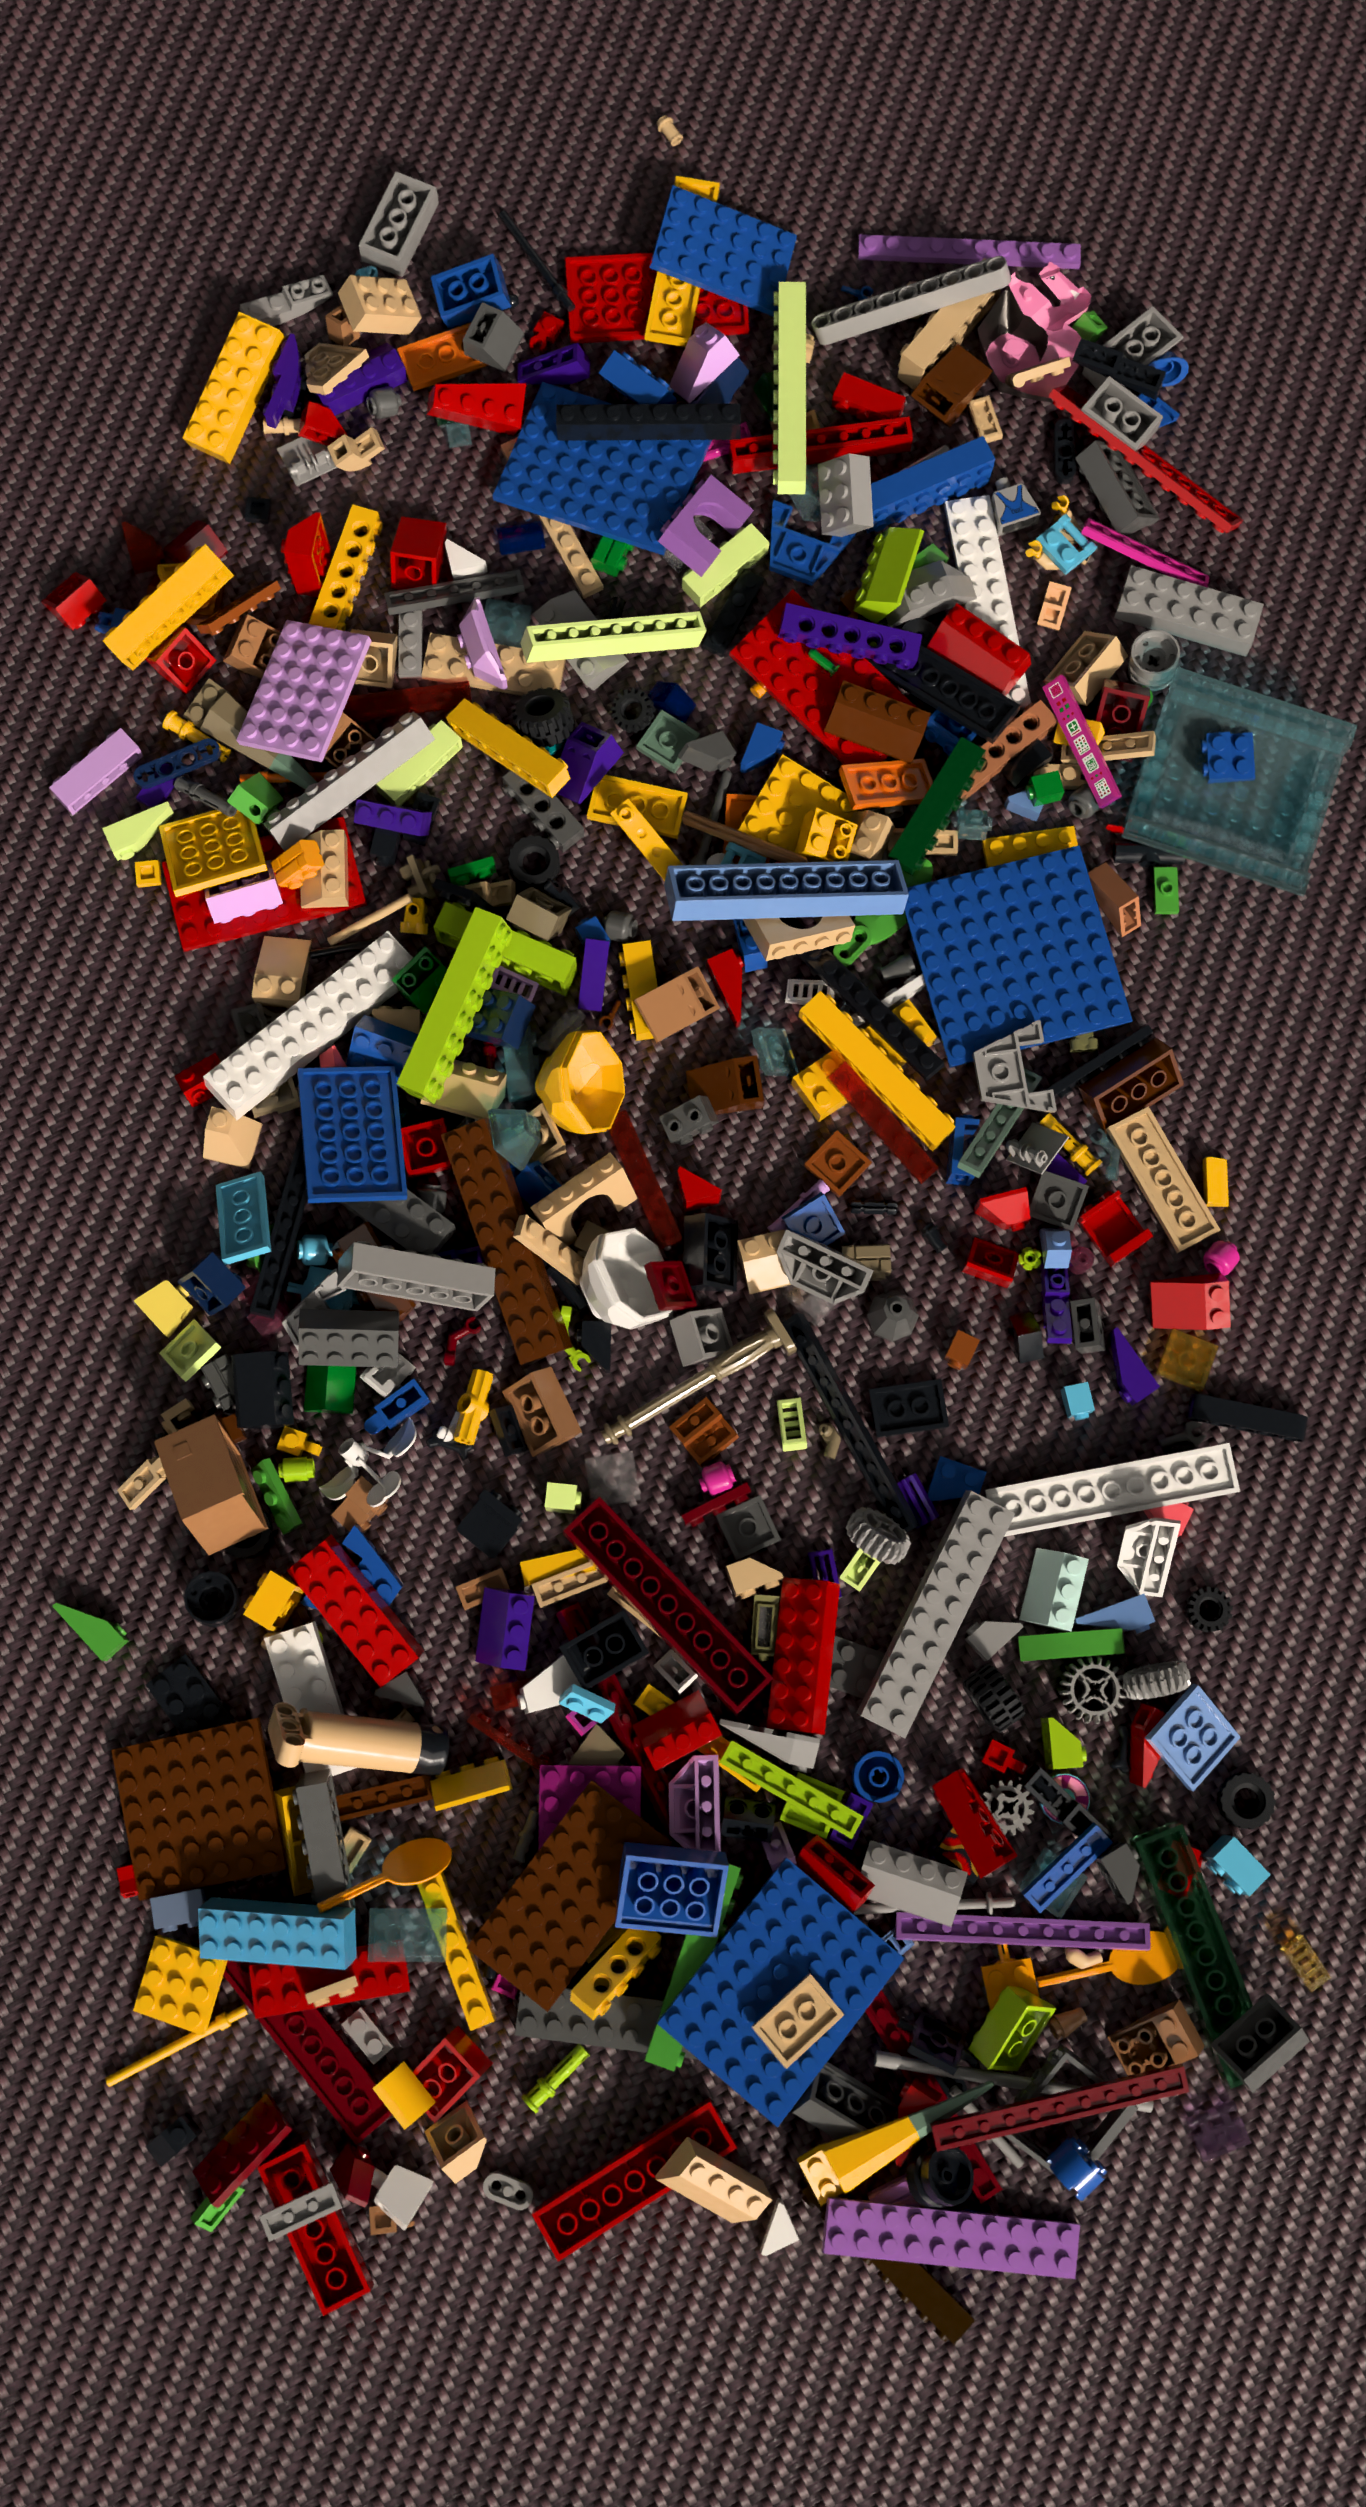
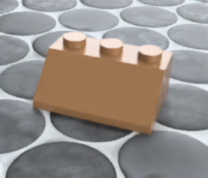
M552 1367L531 1372L502 1391L508 1405H513L532 1457L557 1447L582 1433Z

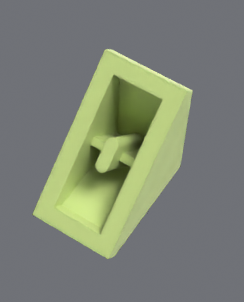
M858 1548L839 1578L860 1592L880 1562Z

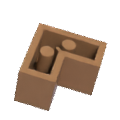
M361 1476L345 1493L347 1498L331 1516L349 1532L355 1524L359 1525L364 1534L371 1526L369 1521L375 1515L379 1517L388 1507L386 1502L389 1499L378 1507H371L367 1503V1496L374 1486Z

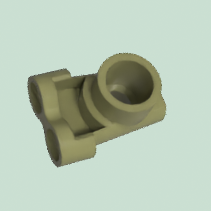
M1093 1032L1074 1036L1069 1041L1070 1052L1098 1051V1039L1094 1038Z

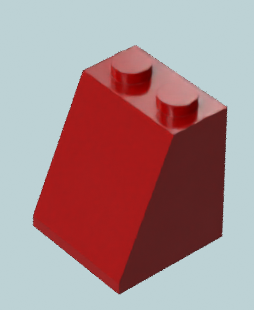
M401 516L390 551L391 588L404 590L439 584L445 552V541L447 540L446 523Z

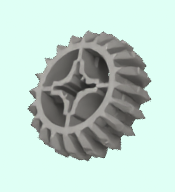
M861 1507L851 1515L846 1526L847 1535L851 1537L850 1540L856 1544V1547L870 1555L871 1558H876L879 1562L883 1561L886 1564L900 1562L908 1553L907 1551L911 1545L909 1536L905 1534L906 1531L900 1528V1524L895 1523L893 1518L887 1517L886 1514H882L878 1510L874 1511L871 1508Z
M1087 1656L1085 1665L1084 1661L1079 1658L1077 1659L1078 1668L1074 1664L1069 1665V1669L1073 1672L1072 1674L1067 1671L1063 1672V1676L1068 1678V1682L1060 1681L1059 1684L1066 1686V1690L1059 1691V1695H1067L1068 1699L1063 1700L1062 1704L1068 1705L1071 1703L1072 1706L1068 1708L1067 1712L1071 1714L1077 1710L1076 1720H1080L1085 1715L1084 1723L1087 1724L1090 1723L1092 1716L1095 1724H1100V1716L1105 1722H1108V1712L1112 1716L1118 1715L1114 1706L1120 1709L1124 1707L1122 1703L1118 1702V1699L1127 1698V1695L1120 1694V1690H1124L1123 1685H1119L1118 1681L1123 1680V1675H1114L1119 1670L1117 1666L1109 1670L1110 1660H1106L1102 1665V1657L1098 1656L1093 1664L1092 1657ZM1087 1669H1095L1104 1675L1094 1681L1082 1672ZM1077 1678L1082 1686V1693L1078 1696V1699H1076L1074 1694V1685ZM1108 1681H1110L1112 1687L1110 1701L1107 1700L1108 1698L1104 1694V1687L1108 1684ZM1089 1684H1091V1686L1099 1684L1095 1690L1097 1696H1095V1694L1087 1696L1089 1694L1088 1692H1090L1091 1690ZM1093 1699L1104 1708L1098 1711H1090L1082 1707V1705Z
M1165 1661L1127 1671L1123 1675L1122 1683L1128 1698L1141 1700L1181 1692L1191 1685V1677L1186 1663Z

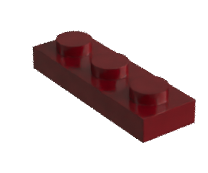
M746 1482L681 1515V1519L685 1526L691 1524L693 1528L705 1522V1516L711 1513L716 1516L727 1510L725 1506L733 1502L735 1505H738L748 1500L747 1495L751 1493V1489Z

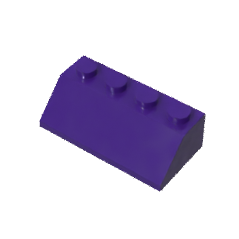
M385 343L368 351L369 358L362 363V366L352 371L345 381L337 384L331 393L327 395L313 393L317 402L324 407L330 408L336 416L365 402L366 398L369 397L370 391L386 386L395 388L407 382L405 366L394 347Z

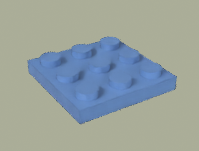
M1192 1684L1145 1737L1184 1786L1193 1792L1241 1738L1200 1686Z

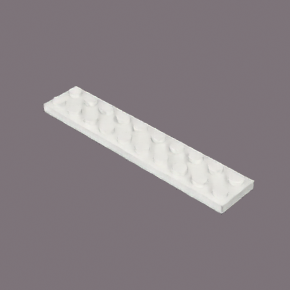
M990 495L945 501L944 508L956 569L970 576L977 599L964 603V608L1020 646ZM1025 673L1006 695V697L1020 705V710H1023L1031 703Z
M1230 1443L987 1489L985 1492L987 1499L1015 1513L1004 1536L1006 1537L1240 1492Z

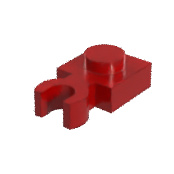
M544 311L534 328L535 336L530 339V349H533L536 344H541L540 354H544L547 350V342L549 341L554 344L564 327V321Z

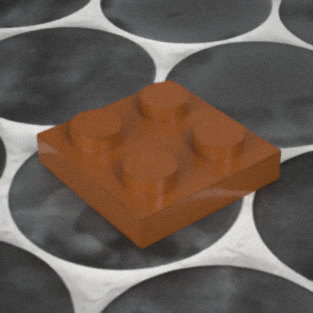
M837 1130L809 1158L804 1166L815 1177L824 1181L839 1198L872 1162Z

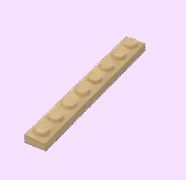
M517 438L501 445V450L507 461ZM537 515L582 598L585 599L603 590V584L571 526Z

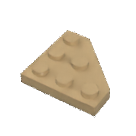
M318 343L305 354V361L307 363L305 370L308 378L306 384L309 391L321 395L331 393L337 384L345 381L352 371L360 368L362 363L369 358L367 350L364 348Z

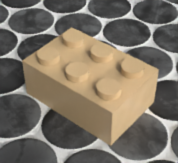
M349 275L338 292L354 332L410 335L422 318L406 279Z

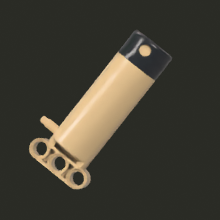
M284 1702L275 1704L268 1725L275 1759L284 1767H295L300 1761L438 1776L443 1772L449 1754V1735L443 1725L308 1711L306 1708L300 1709V1713H297L294 1706Z

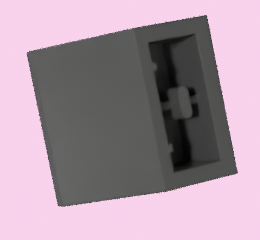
M482 302L463 338L464 355L506 372L524 337V332L503 311Z

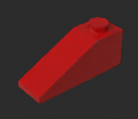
M731 948L707 959L706 968L735 1027L738 1028L741 1025L742 967H744L741 956L739 954L735 955Z
M916 2077L911 2085L906 2082L899 2094L903 2100L898 2107V2119L937 2104L942 2094ZM912 2146L896 2157V2165L901 2167Z

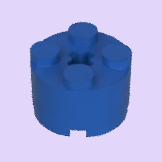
M870 1751L859 1757L853 1765V1786L857 1793L866 1800L878 1803L887 1802L895 1798L900 1792L904 1782V1771L898 1759L893 1755L883 1751ZM875 1770L884 1774L879 1784L877 1781L872 1780Z
M1068 2137L1045 2160L1047 2163H1052L1049 2167L1060 2182L1069 2191L1074 2188L1079 2192L1075 2197L1083 2201L1105 2180L1104 2175L1108 2171L1099 2160L1096 2159L1094 2161L1087 2154L1090 2150L1081 2139L1076 2140L1074 2137Z

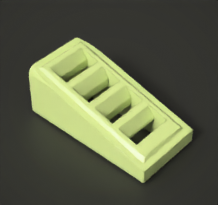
M801 1397L777 1400L783 1451L807 1449ZM797 1407V1411L783 1413V1409ZM798 1417V1420L784 1422V1419ZM789 1428H800V1430L786 1432L785 1430Z

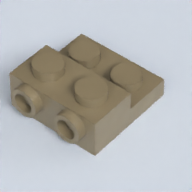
M296 1074L287 1079L285 1083L277 1087L275 1091L252 1108L254 1118L276 1111L280 1114L300 1107L298 1086L295 1087L293 1082Z

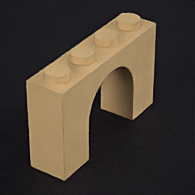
M850 916L813 917L817 925L808 929L790 927L779 918L743 919L766 961L781 959L794 954H802L816 949H824L837 944H845L851 941L855 924Z
M608 1153L530 1208L542 1227L564 1244L570 1246L578 1238L571 1226V1218L582 1202L592 1196L604 1194L617 1212H619L638 1198L623 1167L611 1153Z

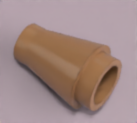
M1078 2007L1074 2010L1052 2015V2019L1048 2021V2027L1057 2040L1060 2038L1065 2039L1087 2021V2016L1084 2010Z

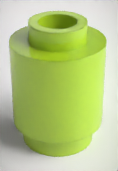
M307 1456L283 1458V1463L278 1464L279 1477L284 1478L285 1483L309 1481V1478H315L314 1459H308Z

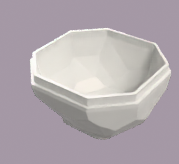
M635 1228L598 1235L592 1241L584 1258L582 1276L580 1277L581 1289L593 1315L604 1322L630 1330L667 1318L669 1313L672 1312V1310L659 1311L644 1265L649 1262L664 1261L658 1246Z

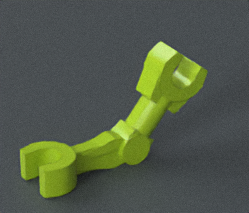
M562 1306L561 1315L568 1332L573 1308ZM574 1346L564 1350L570 1356L569 1359L574 1369L579 1372L582 1371L578 1366L579 1359L584 1358L588 1363L591 1362L587 1354L579 1349L576 1350Z

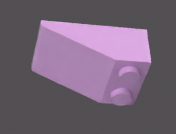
M705 323L699 326L689 338L669 387L681 398L691 403L739 354L725 334Z

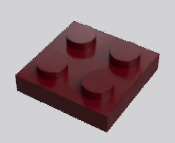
M655 1261L644 1265L659 1311L692 1309L697 1306L682 1261Z

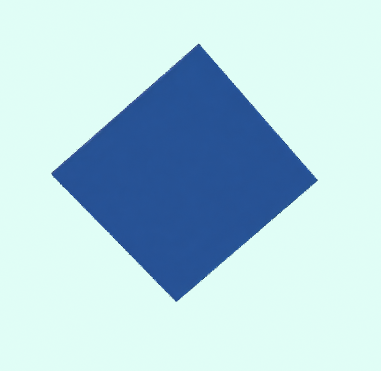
M1080 845L907 887L909 896L904 912L949 1068L974 1062L972 1054L975 1051L999 1039H1003L1037 1020L1041 1021L1044 1042L1020 1046V1050L1133 1021Z

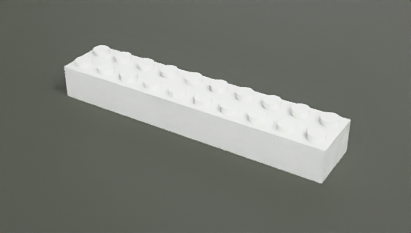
M389 931L385 932L204 1075L205 1086L236 1120L240 1119L255 1105L275 1091L277 1087H280L287 1079L295 1075L298 1068L305 1067L355 1027L364 1014L370 1015L372 1009H377L395 995L399 990L391 979L413 957Z

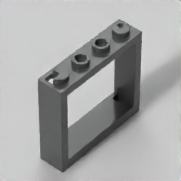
M1061 2043L1057 2049L1054 2048L1049 2053L1044 2066L1033 2073L1029 2085L1018 2092L1014 2103L1037 2098L1066 2060L1096 2083L1109 2080ZM1137 2105L1110 2111L1085 2144L1090 2150L1087 2154L1094 2161L1101 2157L1138 2110ZM1021 2132L1005 2136L1052 2172L1049 2167L1052 2163H1047L1045 2160L1050 2154Z

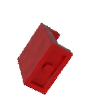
M1111 1190L1099 1198L1101 1202L1094 1207L1092 1204L1086 1206L1080 1211L1081 1216L1077 1220L1110 1267L1153 1237L1148 1228L1146 1230L1143 1229L1120 1197L1122 1194L1120 1190H1117L1115 1193H1112Z

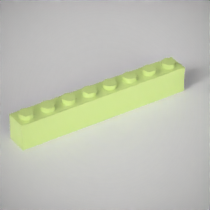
M700 611L526 626L520 644L526 663L699 647L706 633V628Z

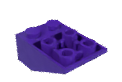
M584 722L578 725L567 738L560 757L567 764V770L571 779L557 794L578 804H581L587 798L589 793L624 753L611 734Z

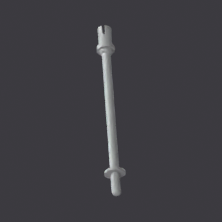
M987 1892L986 1898L960 1899L957 1910L986 1909L988 1915H992L993 1908H1011L1015 1906L1016 1901L1012 1897L992 1898L991 1892ZM880 1903L863 1904L854 1914L896 1913L904 1911Z

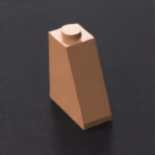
M1106 862L1088 872L1096 901L1118 934L1123 937L1140 927L1139 896Z

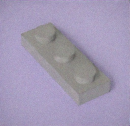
M422 610L399 614V679L422 678L423 613Z
M332 2181L261 2214L259 2218L270 2242L341 2209L343 2203L335 2183Z

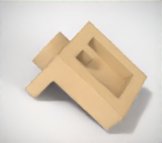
M185 1398L162 1413L161 1416L164 1421L161 1424L166 1432L171 1434L178 1431L179 1429L175 1422L178 1421L180 1423L188 1419L192 1415L190 1412L195 1410L194 1406Z

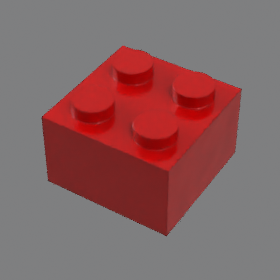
M445 1118L401 1128L404 1162L409 1177L416 1178L452 1169L441 1134L451 1131L449 1121Z

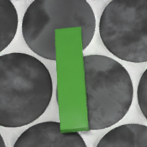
M1122 1628L1018 1636L1020 1661L1125 1653Z

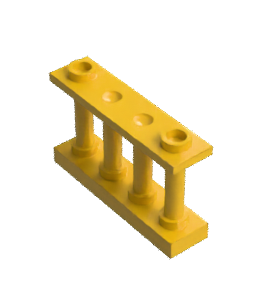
M629 798L610 813L616 823L664 881L668 866L683 865Z

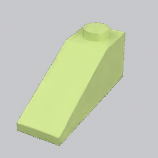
M168 801L102 828L117 860L130 859L135 853L140 852L159 831V826L164 825L171 818L174 812Z

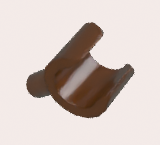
M616 1000L608 1015L601 1017L599 1020L600 1027L605 1020H610L611 1024L607 1030L610 1031L614 1028L613 1019L621 1005V1001Z

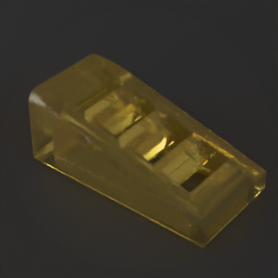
M1296 1936L1279 1949L1311 1993L1331 1978L1304 1936ZM1302 1947L1304 1951L1294 1958L1292 1954ZM1308 1955L1310 1959L1299 1965L1298 1962ZM1314 1963L1316 1967L1305 1974L1303 1970ZM1320 1971L1322 1975L1311 1983L1309 1978Z

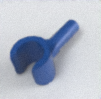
M844 285L841 288V291L857 296L858 301L869 298L868 296H871L873 293V289L869 286H864L861 290Z

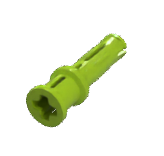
M577 2044L545 2078H539L537 2084L527 2094L521 2096L523 2101L537 2114L539 2107L549 2097L553 2098L555 2096V2089L590 2054L581 2044Z

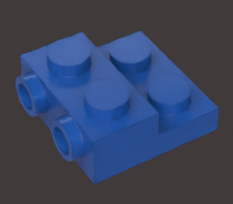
M938 710L930 716L924 732V736L929 742L938 743L949 756L961 737L972 742L977 734Z
M1230 732L1206 733L1205 740H1201V753L1206 755V763H1202L1203 777H1207V784L1255 780L1253 732L1230 734Z

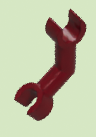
M470 1317L464 1326L448 1335L444 1356L445 1365L455 1366L457 1340L468 1334H477L481 1331V1326L476 1329L469 1327L476 1320V1317Z

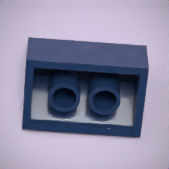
M737 357L691 403L677 395L675 397L678 400L676 404H729L736 390L744 384L745 378L750 371L740 358Z

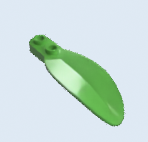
M926 859L920 871L916 870L913 876L902 870L906 886L912 887L931 882L933 866L928 859ZM905 912L895 915L856 916L851 941L835 945L832 955L845 967L851 965L869 946L889 938L907 923ZM859 937L863 942H857L855 938ZM845 953L847 958H842L840 954Z

